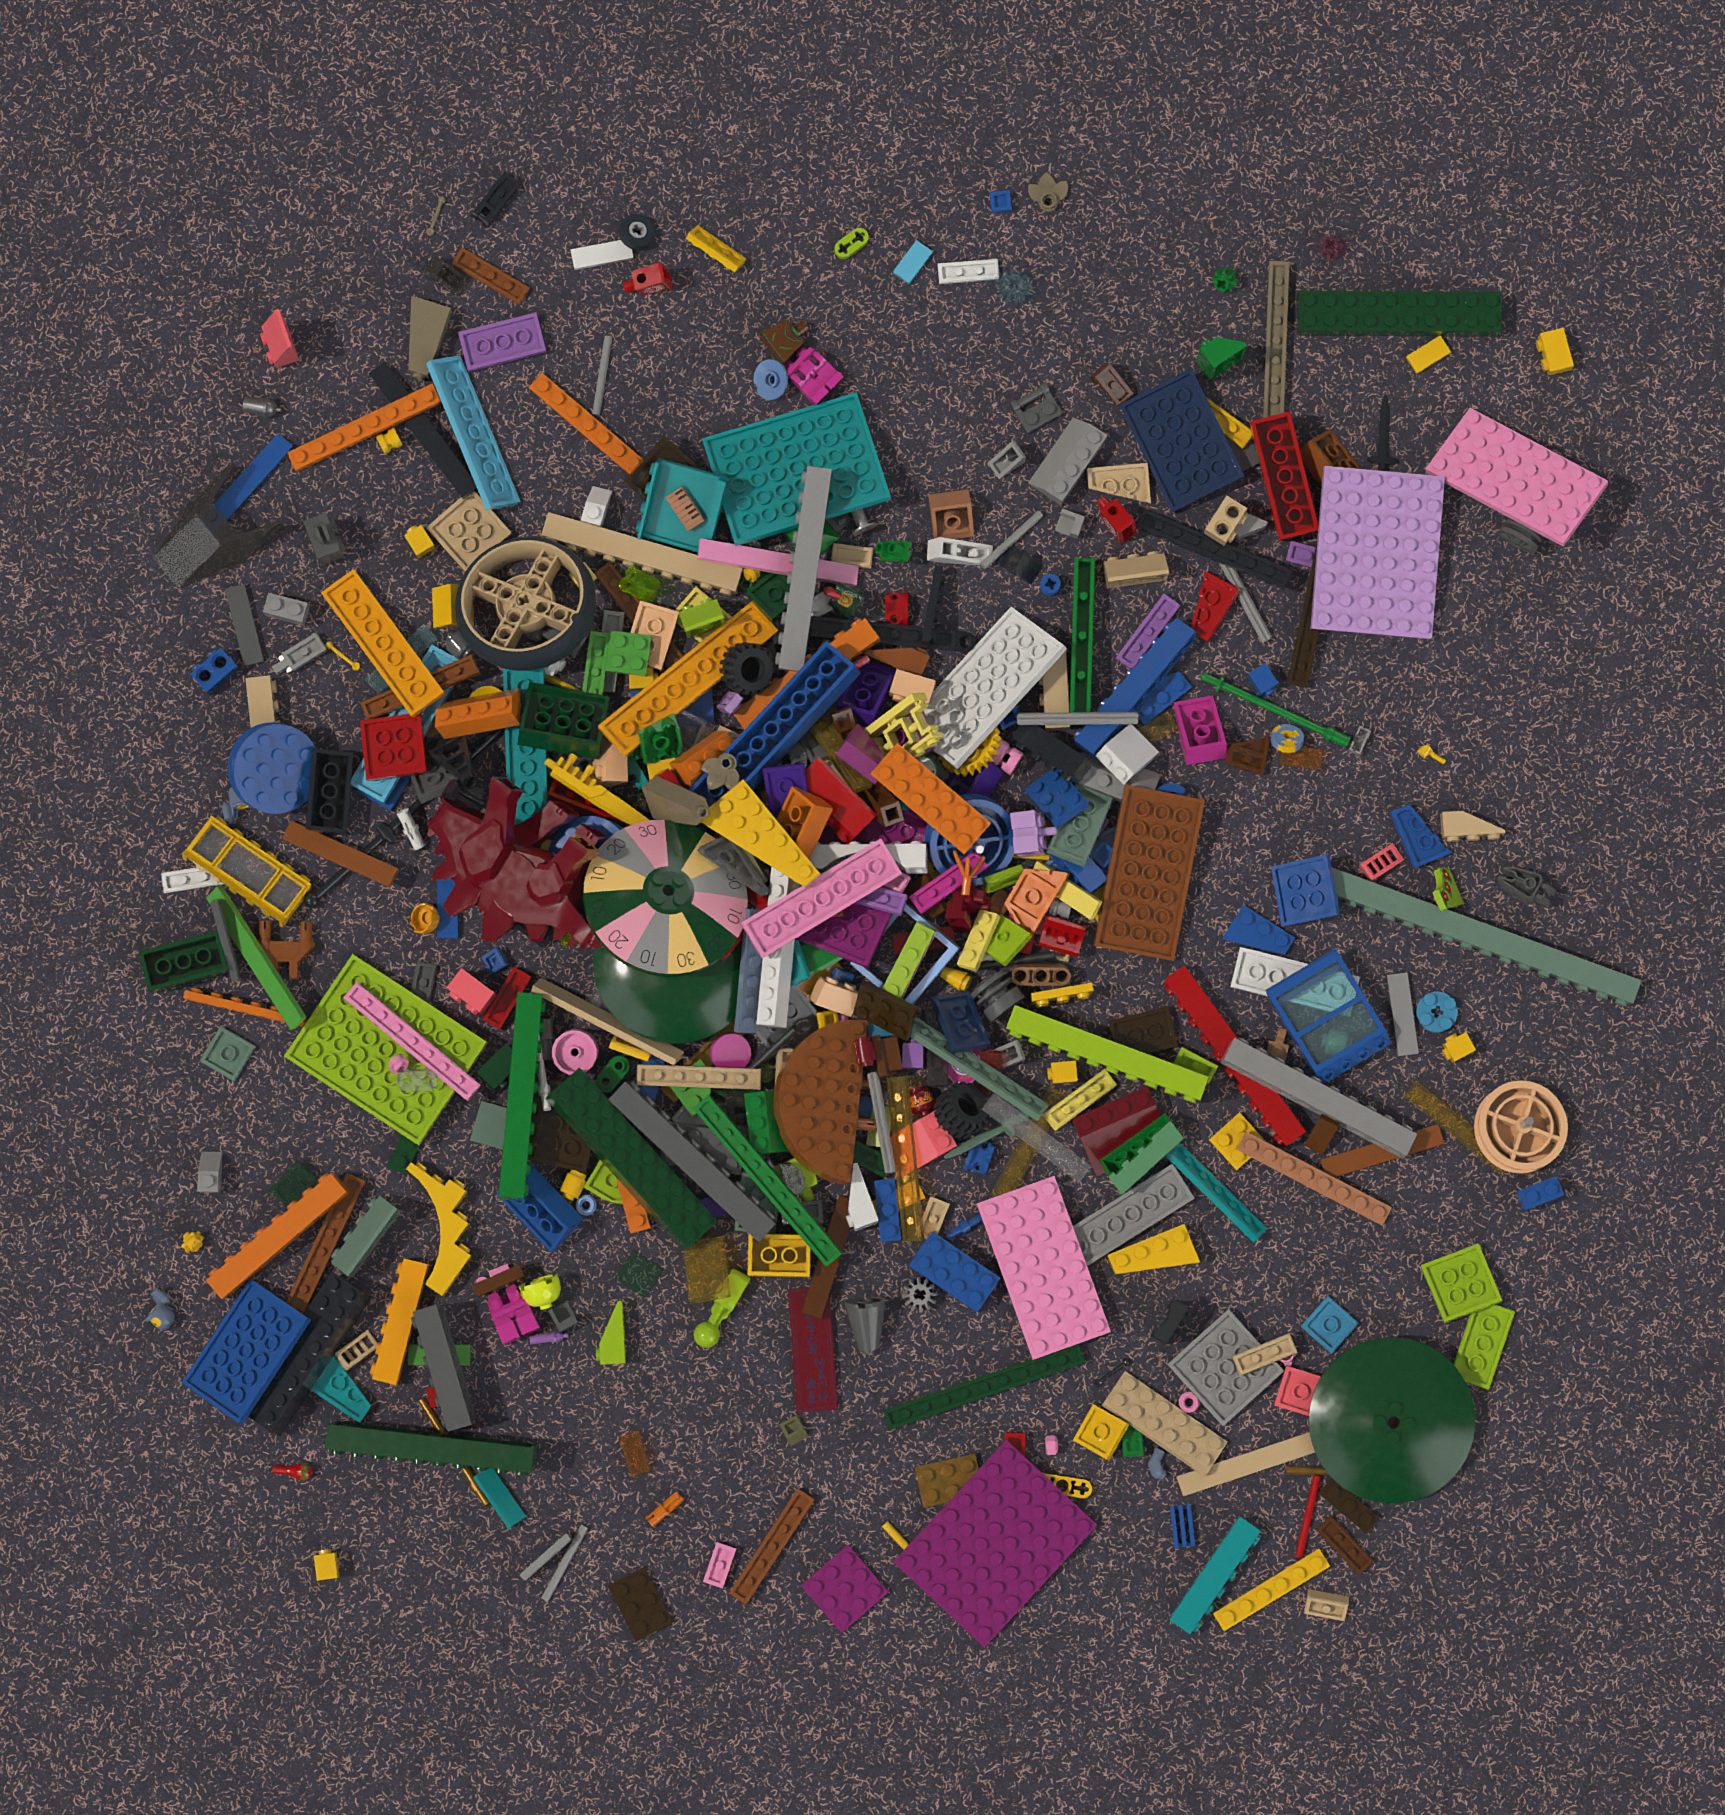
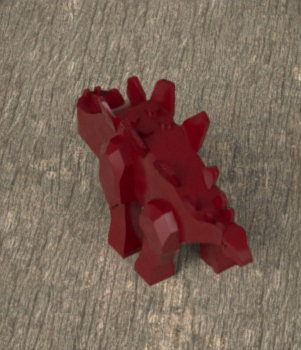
M505 776L493 777L490 781L489 798L485 813L468 806L458 798L452 801L445 798L444 795L441 796L442 804L434 816L427 822L429 827L427 836L433 837L437 835L439 844L435 849V853H445L447 861L439 865L432 874V879H452L455 883L454 888L443 904V908L449 916L455 917L473 906L479 907L480 914L484 916L482 919V939L491 943L496 942L502 935L508 934L514 923L518 922L525 925L531 941L542 942L548 930V925H551L554 928V940H562L569 933L571 935L568 941L569 946H575L580 942L582 949L586 947L604 948L594 936L585 915L583 884L591 860L596 858L600 852L598 849L609 837L592 824H579L573 836H569L557 854L541 849L540 846L560 827L575 822L579 814L563 801L549 800L545 808L522 823L514 825L517 802L524 791Z

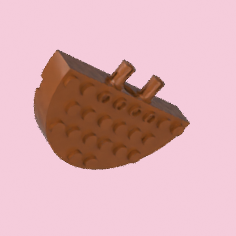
M868 1021L835 1022L818 1029L803 1039L787 1056L778 1073L774 1089L775 1120H777L780 1136L790 1153L808 1171H812L824 1180L840 1185H846L851 1182L856 1130L874 1132L876 1128L874 1126L876 1124L875 1119L858 1116L860 1090H870L868 1078L862 1075L863 1067L861 1063L857 1064L854 1039L866 1037Z

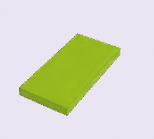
M1492 1305L1470 1314L1453 1363L1463 1376L1465 1382L1489 1390L1515 1311L1498 1305Z

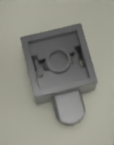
M324 513L303 521L316 557L322 566L344 558L343 552L346 551V548L340 536H336L339 530L333 517L329 518Z

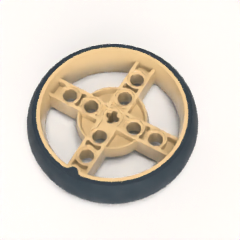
M540 537L513 538L500 542L484 551L465 571L455 599L457 625L468 646L485 661L504 669L516 671L544 668L557 663L572 653L587 635L596 610L595 586L586 565L567 547ZM536 559L528 574L512 577L506 582L491 577L493 573L508 564L521 560ZM561 566L569 570L578 583L580 600L576 611L555 603V594L550 585ZM475 596L496 604V613L501 622L490 642L477 632L472 621V606ZM565 616L563 619L557 620L559 617ZM545 625L561 631L557 636L543 644L530 648L514 649L523 633L537 631Z

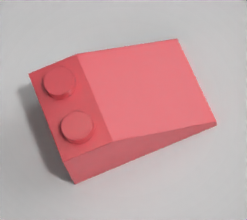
M277 309L261 326L263 333L260 334L263 344L268 345L269 352H266L270 364L274 363L276 368L299 361L287 323L280 310Z
M935 1111L890 1137L894 1161L903 1177L957 1146L952 1136L948 1134V1131H944L942 1125L938 1124V1118L934 1114Z

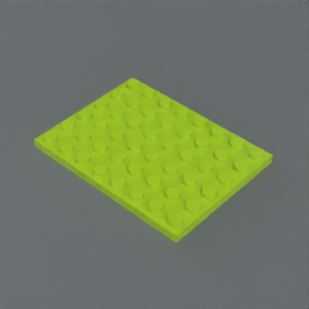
M352 954L284 1057L420 1146L456 1091L343 997L356 982L359 983L467 1074L488 1042ZM396 1055H403L409 1061L407 1069L400 1074L392 1073L389 1069V1061Z

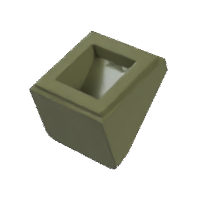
M798 1415L779 1424L790 1446L809 1437Z

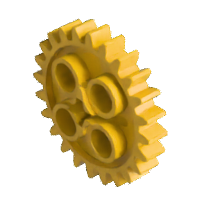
M996 726L958 769L939 756V759L951 773L954 772L957 776L961 773L966 777L969 772L973 776L976 769L981 772L982 766L988 768V761L994 762L992 756L999 754L995 749L1001 747L998 743L1002 740L999 736L1001 732Z

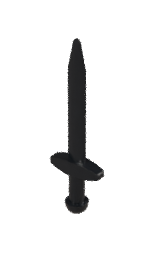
M1384 394L1380 408L1378 455L1367 458L1368 462L1378 465V471H1386V465L1398 463L1397 459L1388 456L1390 407L1386 394Z

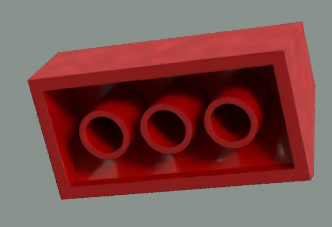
M818 757L805 770L808 792L822 798L833 808L826 826L830 827L841 841L849 844L877 814Z

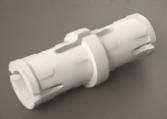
M406 808L399 811L397 816L403 825V832L408 836L413 849L418 850L424 847L426 844L418 830L419 826L415 824L409 809Z

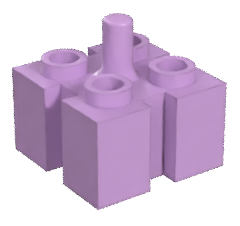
M1035 810L1010 813L1014 836V854L1022 858L1046 855L1049 843L1048 838L1044 836L1056 835L1057 828L1055 826L1047 827L1045 817H1042V814L1037 813Z

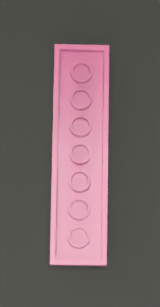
M880 838L822 873L807 887H799L740 924L762 959L898 877L902 872Z

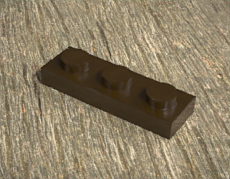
M1330 1478L1318 1493L1366 1534L1379 1520L1375 1513L1340 1486L1333 1478Z

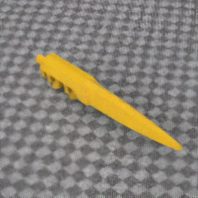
M571 753L566 761L563 757H560L557 763L549 757L544 764L552 769L550 776L612 816L629 825L650 821L606 788L596 785L597 780L590 778L595 770L593 766L588 765L583 772L577 766L575 768L573 764L578 758L575 754Z

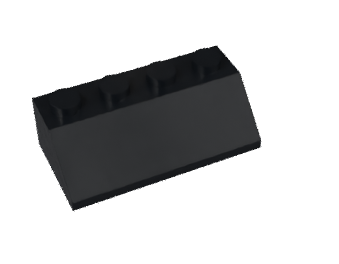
M312 748L305 830L339 836L347 833L353 752Z

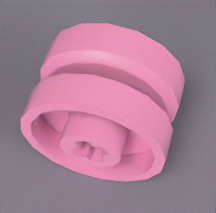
M573 1028L565 1031L556 1039L552 1047V1057L555 1065L560 1071L568 1075L574 1073L579 1067L584 1073L587 1072L595 1064L599 1053L596 1039L590 1032L584 1029ZM574 1048L578 1049L579 1054L577 1056H575L574 1053H571V1050H573Z

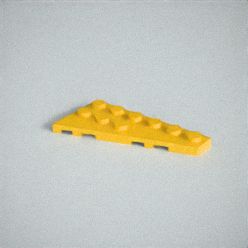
M744 779L710 806L711 814L701 821V823L803 887H807L821 875Z

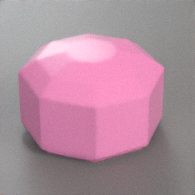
M1046 1436V1454L1056 1455L1058 1452L1056 1436Z

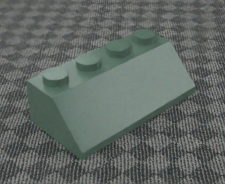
M382 1196L374 1197L368 1205L369 1211L366 1215L362 1214L355 1223L358 1226L353 1232L350 1230L343 1239L345 1243L342 1248L338 1247L331 1255V1258H333L331 1263L349 1277H354L401 1212L400 1209Z

